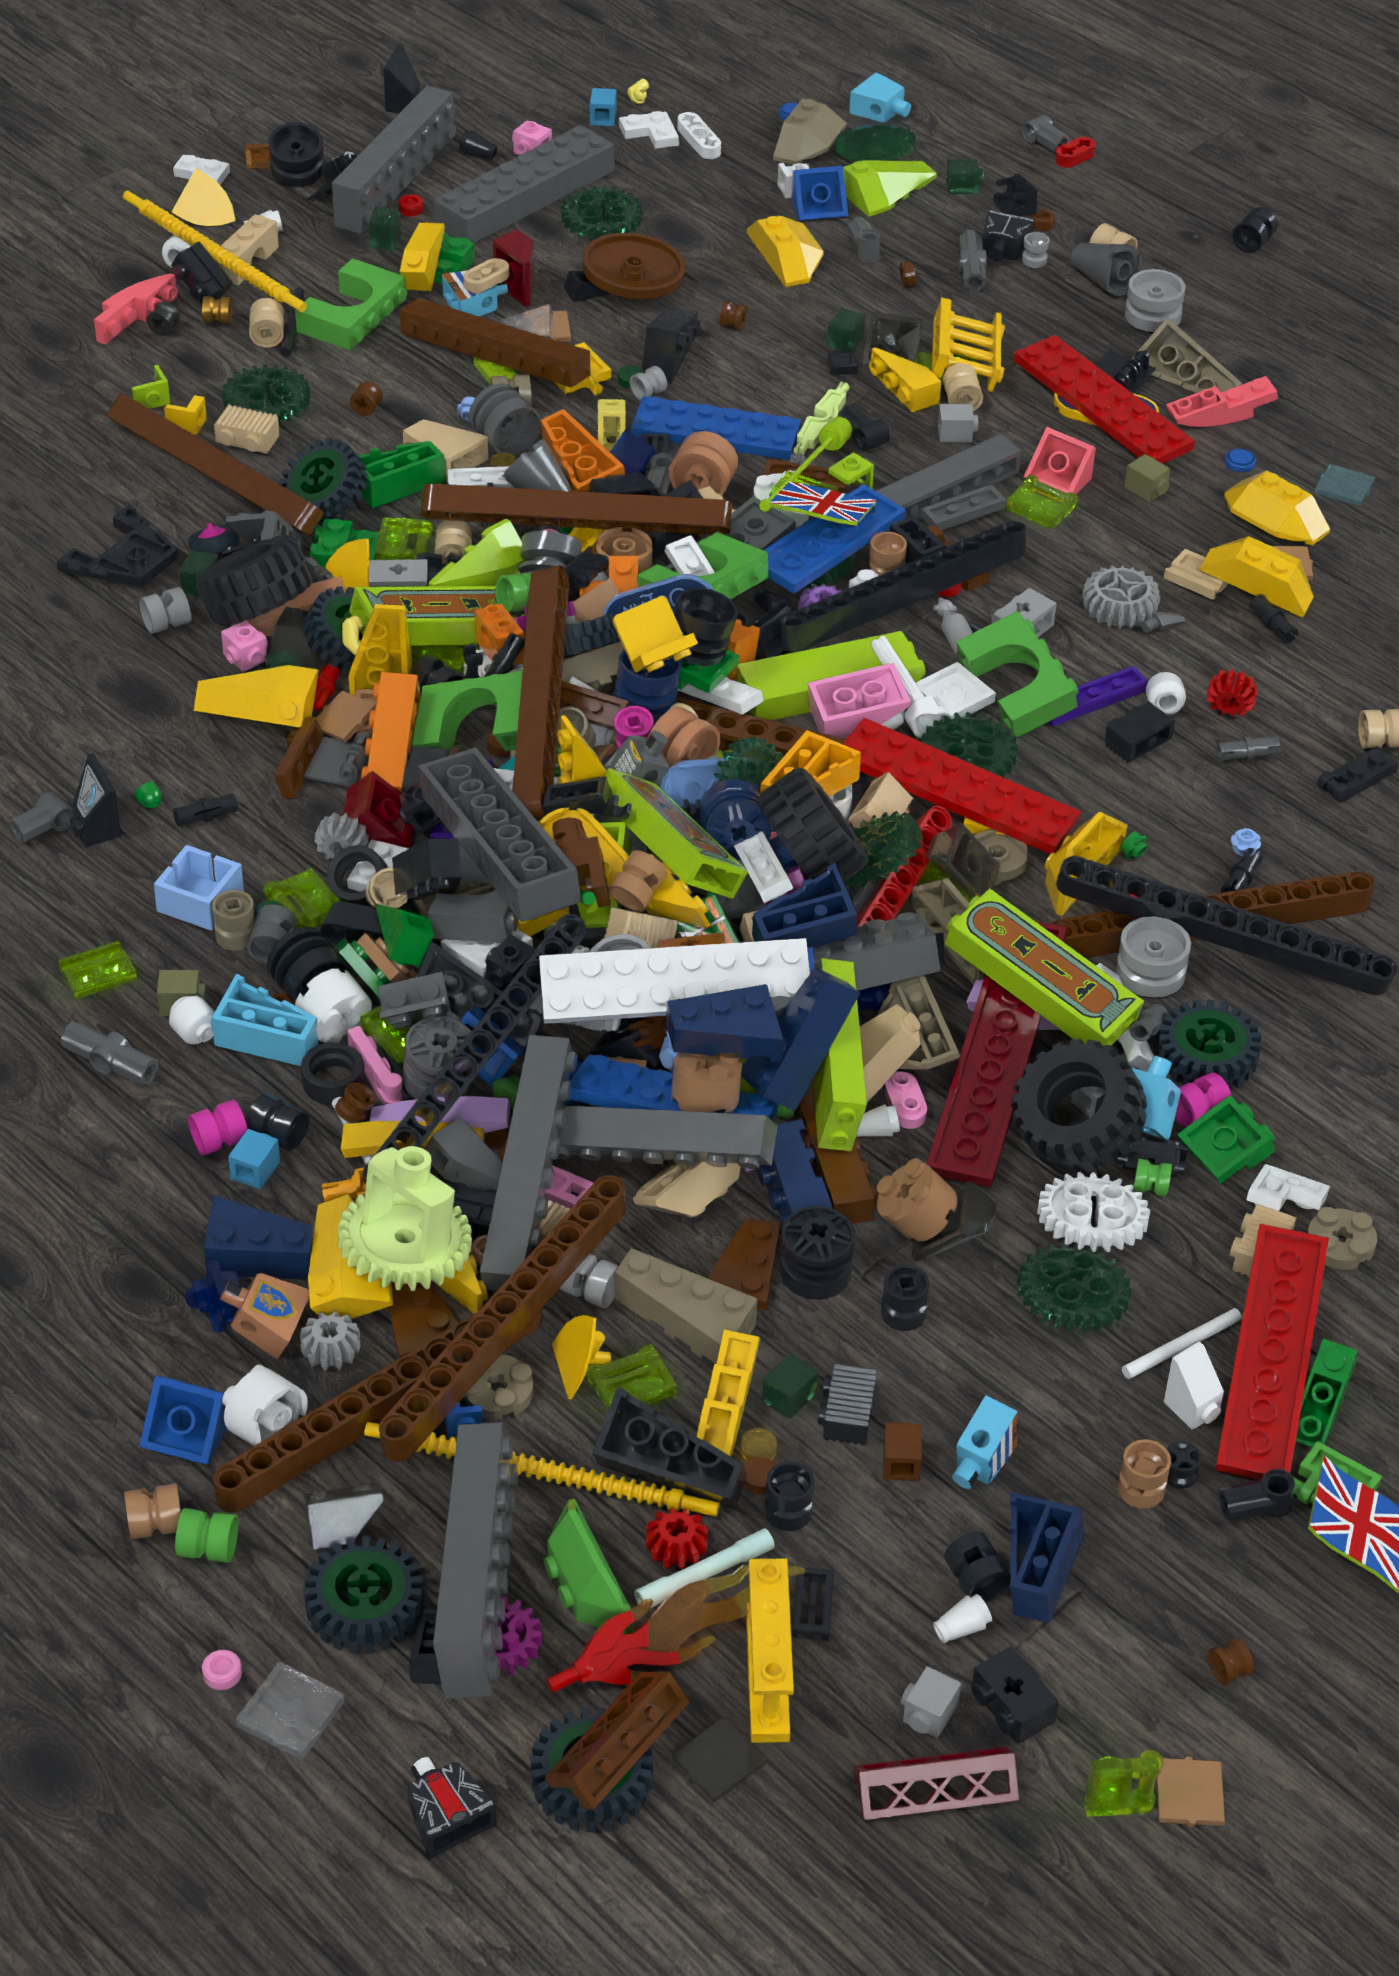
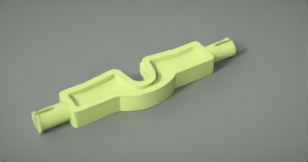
M842 381L835 390L829 389L825 396L815 405V417L808 416L802 429L797 434V445L793 449L794 455L802 457L808 448L814 449L819 442L821 428L830 419L838 417V413L845 405L846 392L849 390L848 383L845 382L843 385Z

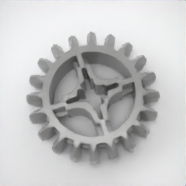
M1111 565L1109 569L1100 568L1099 572H1092L1091 577L1087 578L1082 593L1084 611L1089 612L1090 618H1097L1098 623H1107L1108 627L1112 625L1118 626L1119 629L1122 626H1127L1129 629H1132L1133 625L1141 627L1142 622L1152 617L1153 611L1157 612L1160 602V591L1158 583L1153 582L1152 576H1145L1144 571L1137 572L1134 567L1127 569L1122 565L1121 568H1115Z

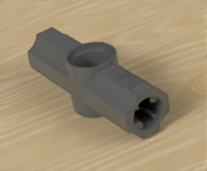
M966 230L965 233L959 235V273H962L964 287L970 293H979L982 288L986 287V250L982 249L981 235H978L975 230Z
M72 1021L66 1026L61 1038L62 1047L88 1059L91 1066L103 1075L115 1072L140 1085L145 1084L147 1086L155 1079V1074L159 1068L158 1060L132 1048L128 1040L117 1032H110L108 1035H105L80 1022L75 1023Z

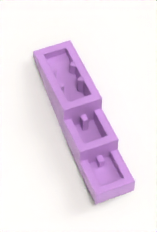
M460 1096L440 1123L451 1124L461 1118L469 1127L482 1128L484 1133L508 1128L510 1101L508 1098ZM437 1097L438 1100L445 1102L444 1097ZM418 1099L372 1107L370 1122L401 1121ZM415 1116L416 1121H424L423 1118Z

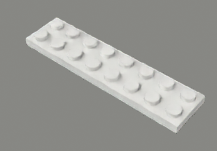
M806 938L539 956L544 1024L666 1016L667 1001L767 984L771 997H791L795 995L810 974Z

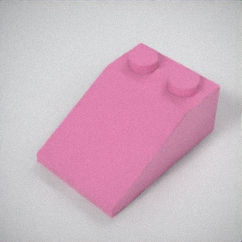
M894 663L808 683L810 710L819 732L844 739L848 738L863 718L881 725L911 706L910 698Z

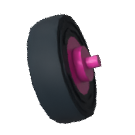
M208 523L207 528L197 531L188 537L189 548L194 555L215 554V557L221 556L220 552L239 543L238 533L228 525L213 526L212 523Z

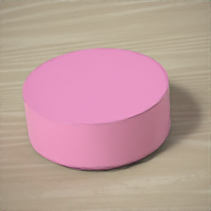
M218 1650L209 1654L202 1664L205 1683L215 1690H226L235 1686L242 1675L239 1657L229 1650Z

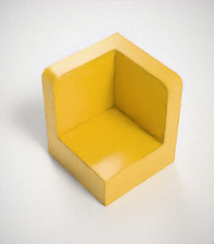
M194 395L187 408L167 404L164 408L165 418L186 431L197 435L207 420L205 397Z

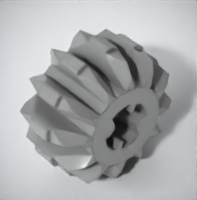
M334 812L330 817H324L315 833L314 842L317 843V851L325 853V859H333L340 851L350 846L362 845L367 847L369 835L366 834V826L358 824V818H348L347 813L341 817Z
M336 1310L330 1316L320 1312L318 1319L308 1318L306 1327L301 1328V1353L304 1358H308L311 1367L321 1364L324 1371L329 1366H335L340 1370L342 1362L352 1364L354 1354L359 1353V1328L357 1324L352 1323L349 1314L339 1318Z

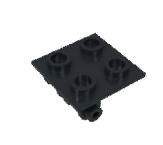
M347 151L322 164L320 174L327 183L306 199L310 200L317 196L320 200L331 193L332 182L357 157L356 154Z
M1109 350L1096 364L1098 368L1133 394L1156 370V368L1149 366L1150 355L1145 350L1138 351L1134 355V359Z

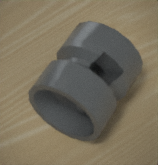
M274 904L265 905L259 909L247 944L248 952L252 958L267 965L268 955L273 946L284 935L296 929L297 918L294 913L286 907Z

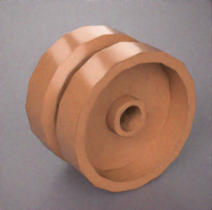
M707 431L694 432L685 438L669 467V479L674 489L691 480L697 490L711 486L714 492L723 496L738 468V456L734 447L720 435Z
M682 707L668 710L659 718L650 732L651 734L652 731H658L667 738L668 742L661 752L669 768L680 761L707 759L710 756L717 755L720 746V732L717 727L705 720L698 719L695 714Z

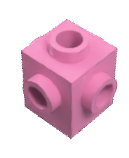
M525 121L513 131L514 153L518 155L524 154L552 140V129L533 121Z
M246 620L221 631L223 654L231 664L234 663L242 672L268 661V641L266 636L261 631H257Z

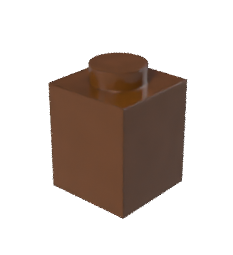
M885 1422L883 1480L920 1481L922 1424Z

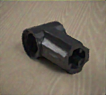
M854 404L845 406V409L839 414V417H843L850 422L855 442L862 451L889 441L890 432L887 424L882 419L872 420Z
M1272 1469L1267 1471L1261 1480L1220 1488L1219 1498L1225 1519L1231 1521L1263 1513L1272 1517L1287 1515L1291 1511L1293 1504L1294 1478L1285 1470Z

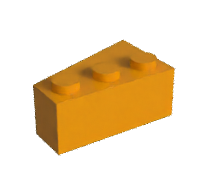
M807 730L761 782V792L793 769L804 768L830 797L859 780L861 752Z

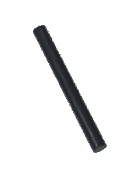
M297 287L294 289L293 295L303 301L304 290ZM291 306L280 350L281 355L284 357H288L291 354L296 332V309Z

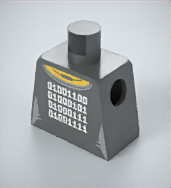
M652 731L648 738L631 735L606 762L604 767L606 771L611 768L655 783L660 787L663 777L669 771V765L661 752L668 740L658 731Z

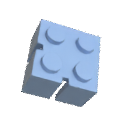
M186 845L172 861V867L168 866L154 883L157 912L212 931L215 922L212 910L214 898L227 890L244 891L241 864L216 855L213 859L216 880L214 882L211 853Z

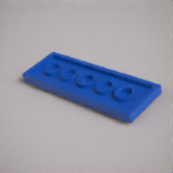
M643 396L631 426V436L642 438L643 433L669 434V442L682 444L685 438L692 433L707 431L725 438L734 447L736 452L791 460L797 441V434L801 429V419L789 416L768 415L762 412L741 411L735 408H720L708 404H693L681 400L673 401Z
M862 484L848 495L877 500V502L857 526L832 522L817 517L811 518L764 550L768 552L769 579L795 594L870 543L874 535L889 530L890 524L905 519L906 509Z
M589 1054L570 1079L571 1100L604 1108L682 1111L678 1108V1101L676 1099L673 1101L671 1098L673 1075L668 1071H656L640 1067L635 1063H623L608 1059L602 1055L594 1056ZM740 1091L739 1104L729 1113L767 1115L773 1120L778 1112V1103L764 1098L760 1094ZM725 1109L716 1110L715 1113H725Z

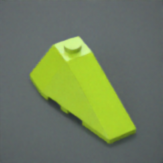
M863 160L843 167L846 198L868 217L895 207L897 200L908 198L910 191L913 189L919 190L937 178V173L923 161Z
M504 519L488 527L481 534L483 539L478 544L467 546L464 549L465 555L457 563L450 562L429 581L428 586H496L500 576L520 574L518 567L522 562H525L520 555L522 542L511 521Z

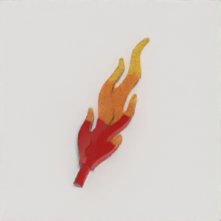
M742 1565L731 1575L698 1580L680 1587L664 1600L642 1626L630 1634L624 1635L623 1631L646 1614L653 1605L652 1599H644L637 1606L610 1617L593 1633L582 1653L576 1660L571 1662L572 1667L546 1679L551 1693H554L577 1681L579 1683L599 1681L619 1685L630 1684L640 1672L632 1671L627 1666L634 1664L667 1666L680 1664L694 1657L706 1646L713 1643L715 1637L704 1636L685 1648L679 1647L690 1635L709 1625L732 1621L744 1617L750 1612V1585L728 1599L713 1603H702L709 1594L740 1583L749 1572V1566ZM788 1566V1577L805 1573L803 1567Z

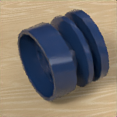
M623 649L619 655L617 680L615 681L613 696L629 701L631 706L647 709L653 716V721H658L673 704H676L677 686L680 681L682 668L681 660L675 662L674 658L663 661L665 666L648 673L647 669L635 673L627 653Z
M727 779L714 784L704 793L699 805V816L704 830L736 860H741L734 845L750 839L760 832H763L767 841H769L771 825L759 805V791L751 783L740 779Z

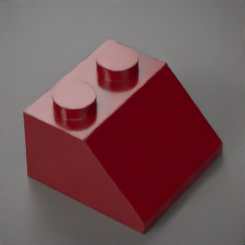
M516 229L493 240V259H503L508 262L507 294L525 307H528L531 303L534 286V244L532 239Z
M371 771L348 788L343 815L347 813L348 818H358V824L366 826V834L369 835L368 844L373 839L410 848L414 827L412 824L408 825L399 812V809L402 808L399 795L402 793L374 771Z

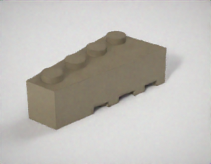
M622 642L591 650L577 656L563 658L562 681L568 683L573 676L598 692L604 694L615 690V681L617 680L619 655L624 649Z
M630 1249L615 1272V1299L646 1321H654L664 1328V1333L672 1339L679 1338L691 1346V1352L701 1359L705 1356L717 1364L724 1329L750 1335L756 1326L757 1298L635 1249Z

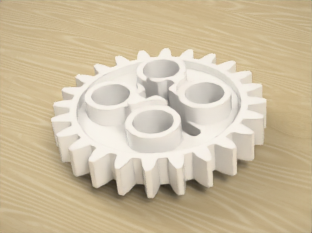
M1078 1172L1077 1178L1065 1174L1064 1181L1054 1178L1053 1185H1045V1191L1040 1192L1037 1214L1040 1215L1039 1222L1045 1223L1044 1230L1054 1231V1239L1065 1237V1245L1076 1242L1080 1250L1085 1245H1089L1093 1252H1096L1098 1246H1102L1105 1251L1110 1252L1112 1245L1122 1250L1124 1243L1133 1246L1135 1239H1142L1143 1232H1147L1150 1209L1147 1208L1148 1201L1141 1200L1142 1193L1133 1192V1185L1121 1186L1122 1179L1112 1182L1109 1181V1175L1107 1174L1100 1179L1097 1178L1095 1172H1092L1090 1177H1085L1081 1172ZM1092 1196L1096 1197L1095 1228L1091 1226Z

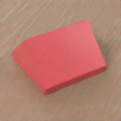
M1046 427L1024 474V478L1073 498L1092 479L1096 447Z

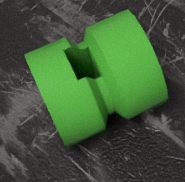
M531 573L500 576L495 590L497 604H502L509 613L524 611L523 607L528 606Z
M184 1508L180 1514L176 1530V1556L195 1559L200 1558L205 1552L209 1561L230 1563L237 1544L238 1516L236 1514L215 1512L209 1519L207 1513L202 1512V1510Z

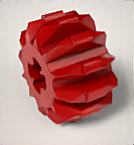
M1231 668L1227 673L1224 670H1220L1209 682L1207 701L1211 702V709L1220 710V715L1227 713L1233 718L1237 713L1245 716L1246 712L1252 711L1255 706L1258 686L1254 684V677H1245L1244 671L1237 673Z
M671 1506L668 1514L657 1511L655 1520L649 1521L646 1527L645 1547L648 1552H651L653 1563L663 1561L666 1570L672 1564L677 1565L680 1570H683L686 1562L693 1565L699 1561V1556H705L708 1529L706 1525H702L700 1514L690 1516L688 1507L682 1512H676L673 1506Z

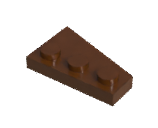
M746 1218L707 1279L757 1298V1309L767 1310L780 1233V1222Z
M391 1282L393 1305L388 1307V1311L390 1312L399 1359L458 1324V1321L431 1283L429 1289H425L420 1282L416 1283L415 1291H411L407 1283H404L400 1290H396L395 1283Z

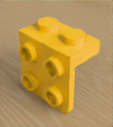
M663 596L617 614L613 618V625L635 673L647 669L648 673L665 666L663 661L674 658L675 662L691 655L690 649L698 644L694 633L683 636L669 602Z

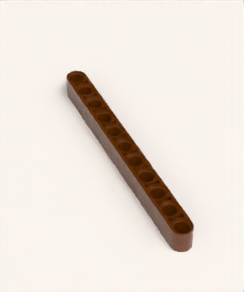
M121 392L106 414L115 423L264 511L277 512L293 528L309 537L324 515V512L312 503Z
M426 484L422 487L421 516L432 520L498 523L508 519L512 524L593 529L623 527V530L632 531V528L647 532L713 535L716 532L727 535L731 532L732 504L721 499L451 484Z
M562 565L532 572L530 577L512 791L537 821H540L550 813L544 812L543 801L546 787L554 785L569 590L568 577Z
M1355 871L1203 897L1287 924H1296L1367 911L1370 906L1375 881L1370 874ZM1106 911L1058 919L1050 924L1067 927L1064 943L1083 957L1088 958L1119 953L1123 929L1130 922L1137 919L1115 911ZM1189 936L1191 941L1198 940V938Z
M606 1175L593 1183L385 1415L379 1424V1434L383 1455L388 1460L401 1462L407 1460L415 1453L626 1212L625 1184L619 1177Z
M542 1309L509 1346L536 1331L541 1326ZM478 1312L220 1466L213 1475L218 1507L229 1513L238 1512L364 1436L366 1423L380 1424L385 1415Z

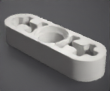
M685 112L678 116V131L701 157L715 159L721 155L720 139L697 114Z

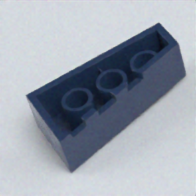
M814 967L777 1018L783 1037L781 1062H772L770 1057L749 1056V1059L742 1066L741 1077L762 1097L795 1111L859 997L860 992L848 982Z

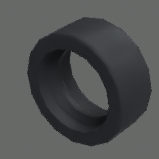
M362 845L350 846L340 851L332 859L327 871L328 885L340 901L371 907L367 901L365 890L359 893H349L343 888L342 879L345 872L358 862H370L375 867L376 873L388 868V866L373 849Z
M333 1042L321 1044L309 1050L302 1058L300 1067L304 1092L316 1102L332 1105V1101L335 1098L344 1097V1089L349 1083L357 1082L364 1085V1062L361 1054L349 1045ZM329 1066H342L352 1072L346 1078L337 1081H323L314 1076L317 1071Z

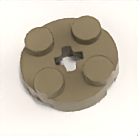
M986 830L975 834L968 842L965 855V863L968 868L977 876L984 878V881L989 885H998L1002 881L1016 878L1025 872L1027 867L1028 851L1026 844L1007 835H995L996 830Z
M1321 1208L1318 1210L1317 1216L1311 1220L1307 1232L1308 1234L1329 1238L1325 1265L1335 1269L1351 1270L1358 1268L1359 1263L1364 1262L1366 1259L1367 1262L1372 1259L1377 1244V1233L1372 1226V1218L1366 1213H1356L1347 1209ZM1337 1236H1344L1347 1239L1345 1242H1340Z
M501 1354L464 1396L467 1407L481 1405L483 1418L490 1420L503 1419L502 1415L514 1412V1416L523 1412L533 1397L532 1370L529 1365L519 1359ZM502 1383L506 1388L499 1387L494 1391L491 1390V1384Z

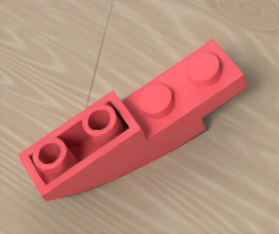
M170 273L144 280L121 290L102 303L103 312L94 319L96 341L104 345L107 344L135 320L139 319L147 322L148 315L154 311L160 302L170 303L177 298L175 275Z
M1267 376L1224 392H1220L1214 386L1166 404L1177 424L1208 427L1234 423L1254 417L1253 408L1277 400L1278 395Z

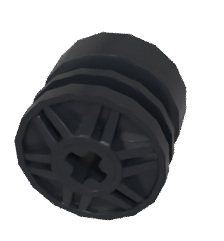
M698 587L682 591L677 597L673 613L683 636L694 633L698 644L690 649V656L681 660L700 666H710L722 662L726 656L730 635L734 630L738 616L736 605L727 596L712 589Z
M305 926L287 933L273 946L267 959L266 967L269 975L285 991L286 996L294 1005L300 993L304 997L308 992L307 984L327 970L339 969L341 973H345L346 970L353 977L351 965L335 950L334 945L327 939L325 934L316 927Z
M824 1206L801 1208L788 1216L782 1227L780 1277L784 1286L792 1293L806 1299L823 1300L834 1297L845 1290L851 1280L855 1233L850 1220L837 1210Z

